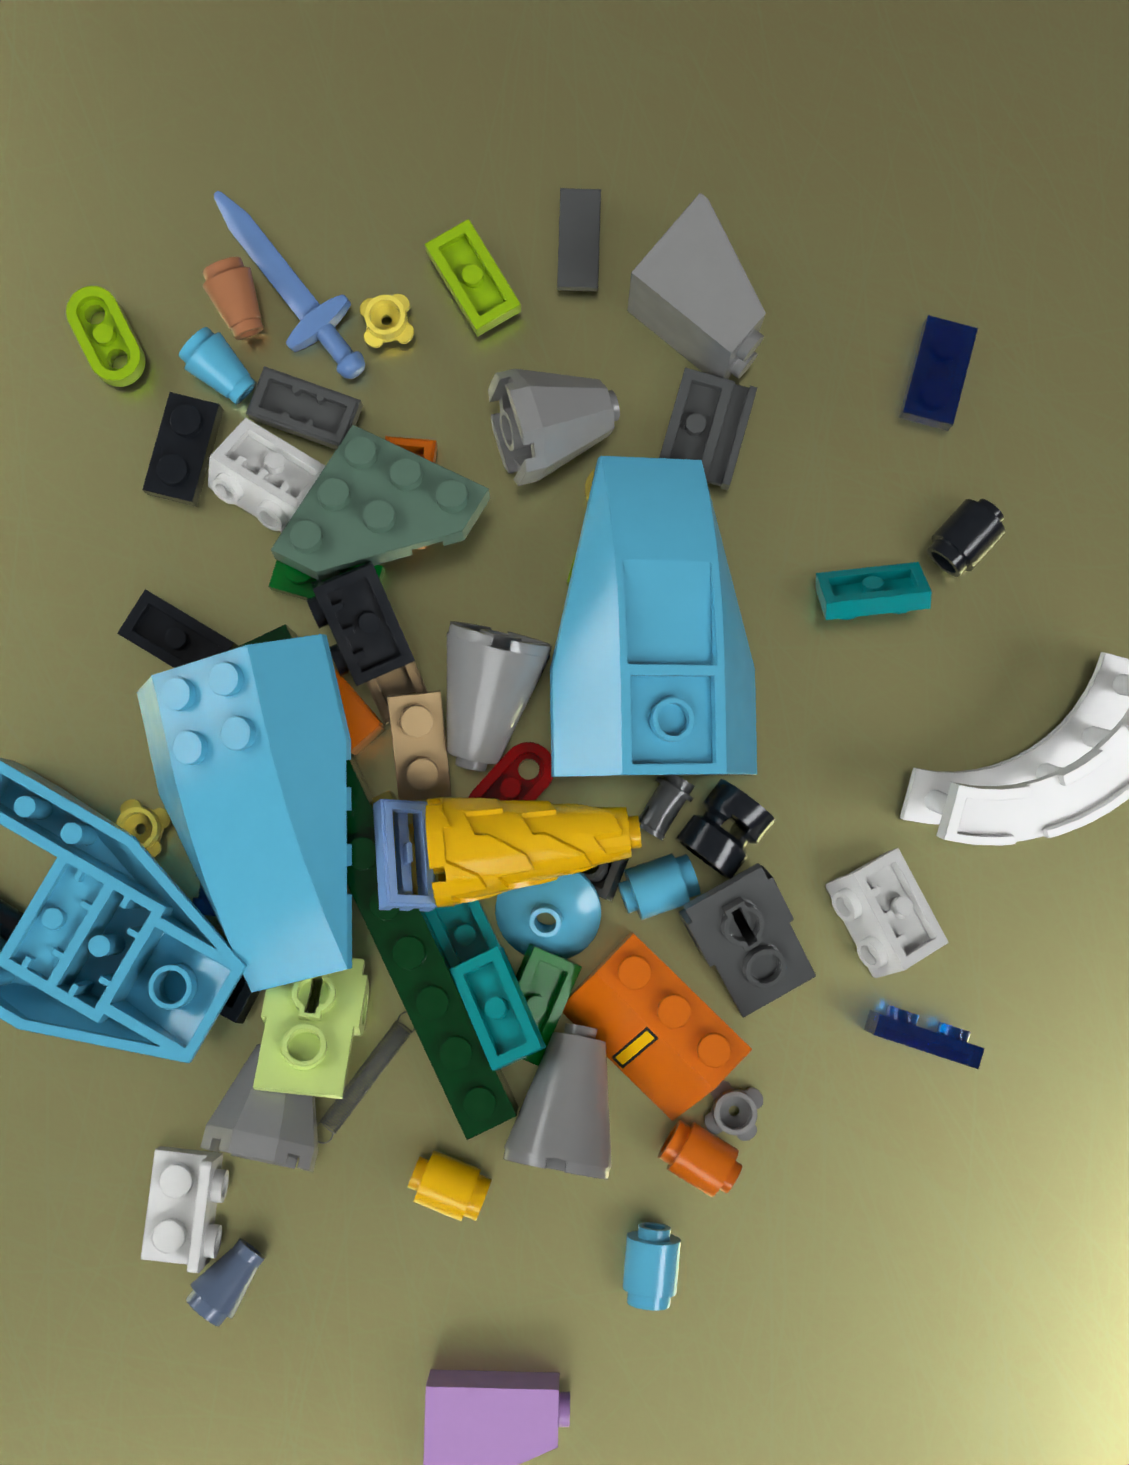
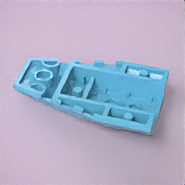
M318 634L249 644L151 675L137 691V697L159 796L228 944L233 952L247 965L243 976L251 993L351 969L352 894L347 893V867L352 865V844H347V811L352 810L351 787H347L346 760H351V737L327 635Z

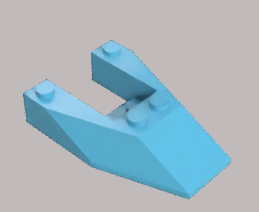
M0 758V824L57 857L8 941L0 938V1019L20 1030L191 1063L247 965L233 952L227 941L135 836L46 778L16 761Z

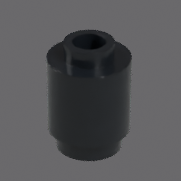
M966 499L932 536L933 544L927 549L928 555L936 565L954 577H959L964 571H972L1006 533L1005 527L1002 524L1004 520L1002 512L986 499H980L978 502Z

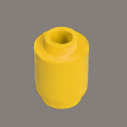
M433 1150L430 1160L419 1157L407 1188L417 1191L413 1201L416 1204L462 1221L463 1216L476 1221L492 1179L480 1175L481 1168Z

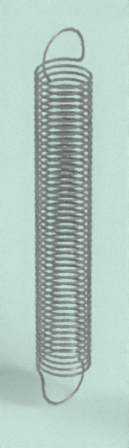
M402 1014L393 1023L392 1028L386 1032L385 1038H382V1041L378 1043L362 1067L358 1069L359 1071L355 1073L354 1078L347 1084L344 1089L343 1099H336V1102L330 1106L329 1110L325 1113L326 1115L320 1120L319 1123H324L334 1130L331 1131L332 1137L342 1127L341 1125L353 1112L354 1107L363 1099L362 1096H365L364 1094L371 1088L372 1083H375L374 1081L378 1079L379 1074L381 1075L380 1072H383L382 1070L388 1066L389 1061H391L390 1059H393L392 1057L396 1055L397 1050L399 1051L398 1048H401L400 1046L406 1042V1037L409 1038L408 1035H411L397 1024H401L399 1018ZM318 1141V1142L321 1143V1144H325V1143H328L329 1141H327V1142H320V1141Z

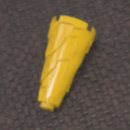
M445 797L426 799L428 803L426 805L429 869H433L434 874L439 876V882H431L434 899L438 908L473 902L510 890L557 880L559 876L584 872L597 865L632 858L631 849L642 848L639 816H628L626 807L551 804L549 801L538 800L497 801L496 799Z

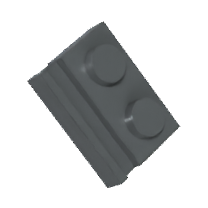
M685 367L659 458L702 460L707 483L721 486V489L728 490L758 387L750 386L748 388L734 384L735 381Z

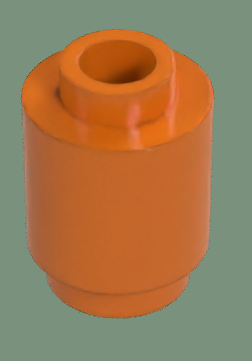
M678 1120L658 1154V1158L668 1164V1171L710 1197L715 1196L719 1190L727 1194L742 1170V1164L736 1161L739 1150L695 1122L689 1126L683 1121Z

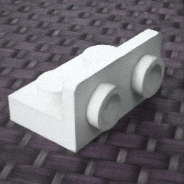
M245 418L210 455L208 487L222 501L237 505L257 517L268 529L282 533L325 468V465Z
M899 848L888 851L851 873L826 884V889L832 899L835 912L844 921L857 946L860 960L868 967L874 978L904 971L949 943Z
M165 1146L155 1149L141 1260L186 1264L187 1272L199 1273L210 1262V1258L217 1257L222 1238V1225L215 1224L217 1203L224 1202L229 1182V1171L222 1169L223 1153Z

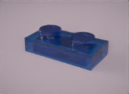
M930 315L927 316L923 323L899 418L949 431L954 424L978 328Z
M891 1005L887 1006L885 1014L872 1010L869 1011L864 1027L865 1031L875 1036L979 1069L985 1048L968 1042L971 1034L970 1031L943 1022H939L937 1031H933L917 1025L918 1014Z

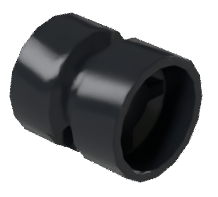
M720 779L703 801L706 812L703 815H693L675 839L709 867L725 878L730 879L748 858L745 848L747 844H758L776 820L764 807L728 781ZM728 819L734 823L730 833L721 827Z

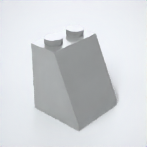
M699 193L631 272L627 311L702 372L728 379L733 374L739 379L758 355L755 350L764 338L759 331L766 312L709 199Z

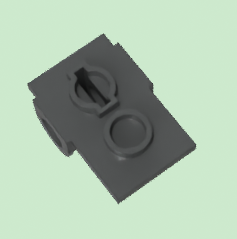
M759 863L684 904V909L678 912L684 926L710 967L713 965L716 967L743 1018L816 977L790 924L794 918L774 878Z

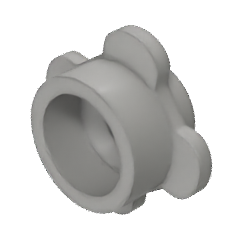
M722 1081L711 1092L714 1100L711 1112L705 1116V1125L713 1134H719L724 1131L730 1135H737L742 1141H748L757 1133L755 1125L757 1109L763 1105V1096L754 1087L742 1090L733 1088L727 1081ZM731 1106L739 1108L737 1115L732 1116L729 1114Z

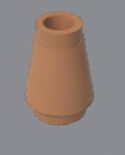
M240 257L225 258L207 266L202 271L206 280L203 288L232 331L235 339L241 340L260 333L264 327L261 322L251 268L244 267Z

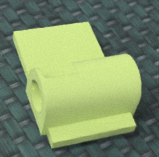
M352 958L351 969L266 989L261 1013L265 1026L253 1083L254 1090L343 1099L353 1036L363 1035L367 1019L369 981L368 976L363 975L364 959Z

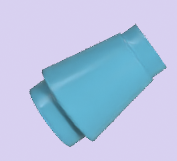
M204 327L197 331L179 352L178 356L186 363L184 369L226 398H229L235 405L242 402L257 385V382L250 376V373L220 332L214 334L208 327Z

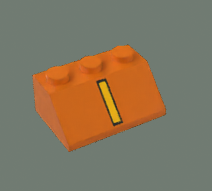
M630 932L570 994L562 1012L575 1025L597 1029L596 1039L606 1042L607 1057L672 1121L712 1092L752 1050L633 932Z

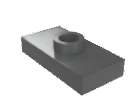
M264 366L246 415L251 420L337 449L352 425L356 426L363 404L359 399Z

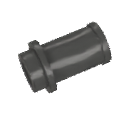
M664 775L663 778L657 777L655 781L660 784L639 816L640 828L662 841L685 801L691 802L693 800L690 793L695 786L678 775Z

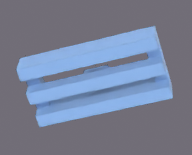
M379 799L373 803L379 910L399 908V911L419 909V911L429 912L437 908L431 883L436 882L433 869H429L426 837V805L428 803L425 801ZM408 813L413 814L418 895H413L411 871L413 850L412 843L409 841Z

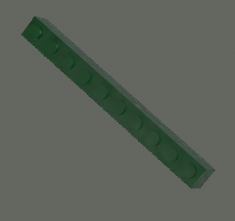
M285 624L238 647L297 638L298 636ZM351 754V760H346L347 787H351L352 810L347 811V844H352V865L347 867V885L465 1138L469 1140L516 1117L519 1106L502 1070L492 1071L449 970L451 967L424 911H419V909L399 911V908L379 910L374 818L371 803L373 796L354 755Z

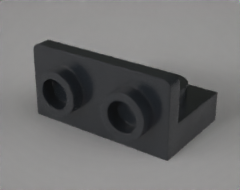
M372 561L323 582L319 580L311 582L315 596L306 600L319 629L329 625L337 644L330 646V652L340 676L351 673L356 686H359L415 661Z

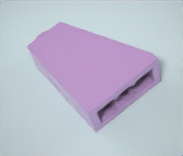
M430 1369L425 1395L423 1465H519L558 1448V1427L570 1426V1392H559L560 1373Z

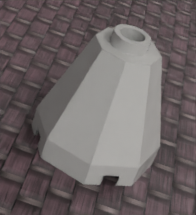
M511 369L495 373L488 388L489 403L499 400L500 413L491 415L492 430L504 468L509 474L517 472L513 480L518 486L538 482L608 437L615 428L614 421H618L620 417V408L616 394L613 390H608L599 379Z
M257 1044L206 1124L200 1148L218 1153L220 1151L231 1153V1156L295 1169L297 1159L299 1158L297 1168L314 1172L319 1151L315 1096L254 1090L253 1083L261 1044Z

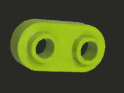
M86 286L77 290L67 303L66 316L91 368L108 385L124 387L134 383L144 371L146 363L145 354L121 306L113 295L102 287ZM105 312V318L101 323L91 324V318L95 313ZM127 356L125 366L119 369L113 368V362L117 357Z

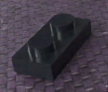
M169 392L142 489L147 495L197 507L209 465V457L213 451L224 411L220 404Z
M146 589L117 633L173 668L238 647L236 643Z

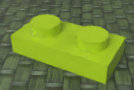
M469 219L424 244L426 253L477 337L521 312L520 302Z

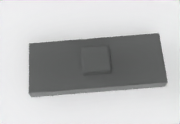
M560 188L557 290L598 292L601 189Z

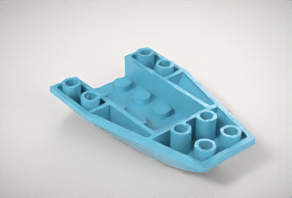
M600 456L597 459L550 666L551 777L757 775L755 667L702 460Z

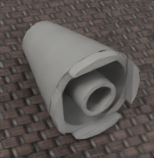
M457 621L450 622L449 631L447 632V752L456 756L455 765L474 771H486L487 764H497L500 761L549 661L551 644L509 631L508 634L491 630V627Z
M566 1023L564 1033H552L504 1146V1160L544 1169L564 1171L565 1173L599 1179L609 1178L612 1162L606 1042L596 1039L597 1029Z

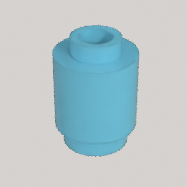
M671 853L625 869L626 881L618 883L627 913L637 911L641 920L682 907L690 902L689 898L701 894L694 868L687 854L675 858Z
M644 1222L638 1225V1231L627 1233L623 1289L628 1292L627 1303L632 1307L652 1311L666 1310L670 1308L671 1297L677 1294L681 1239L671 1234V1227L668 1225Z

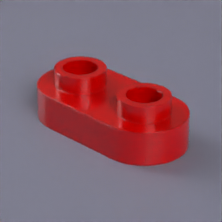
M523 742L515 745L473 789L468 798L498 799L500 801L537 800L554 779V777H551L550 752L542 745L534 742ZM527 760H532L539 766L538 775L530 780L522 778L519 774L520 765Z

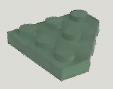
M352 425L271 548V552L276 560L316 580L322 581L339 575L340 570L370 561L375 566L413 555L412 550L443 542V545L446 546L461 542L466 539L489 502V488Z

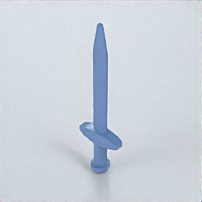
M216 191L214 199L228 229L300 320L286 341L287 346L292 351L297 352L320 341L338 364L336 370L341 376L347 379L358 377L365 369L364 357L361 352H354L335 328L351 306L349 299L341 294L319 304L252 217L225 194Z

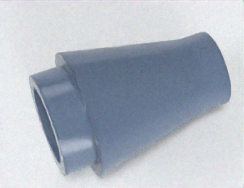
M240 1238L232 1249L190 1284L193 1290L186 1298V1302L200 1316L219 1327L227 1317H234L258 1267L265 1257L251 1244Z

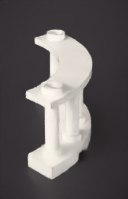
M1101 652L1095 671L1074 708L1046 737L1020 754L994 765L973 770L952 772L932 771L913 767L900 819L925 824H937L939 828L936 836L943 840L971 845L1003 846L1043 836L1046 838L1056 837L1083 827L1110 813L1129 799V659Z

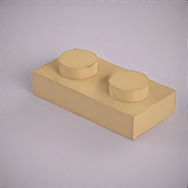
M441 691L388 695L399 800L414 801L452 796Z

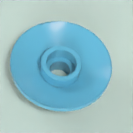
M582 872L559 876L557 880L498 894L495 905L496 921L500 932L514 949L525 955L529 944H533L565 959L579 954L593 941L600 926L602 912L599 895L594 885ZM549 913L555 918L556 922L552 925L543 924L538 921L537 915Z

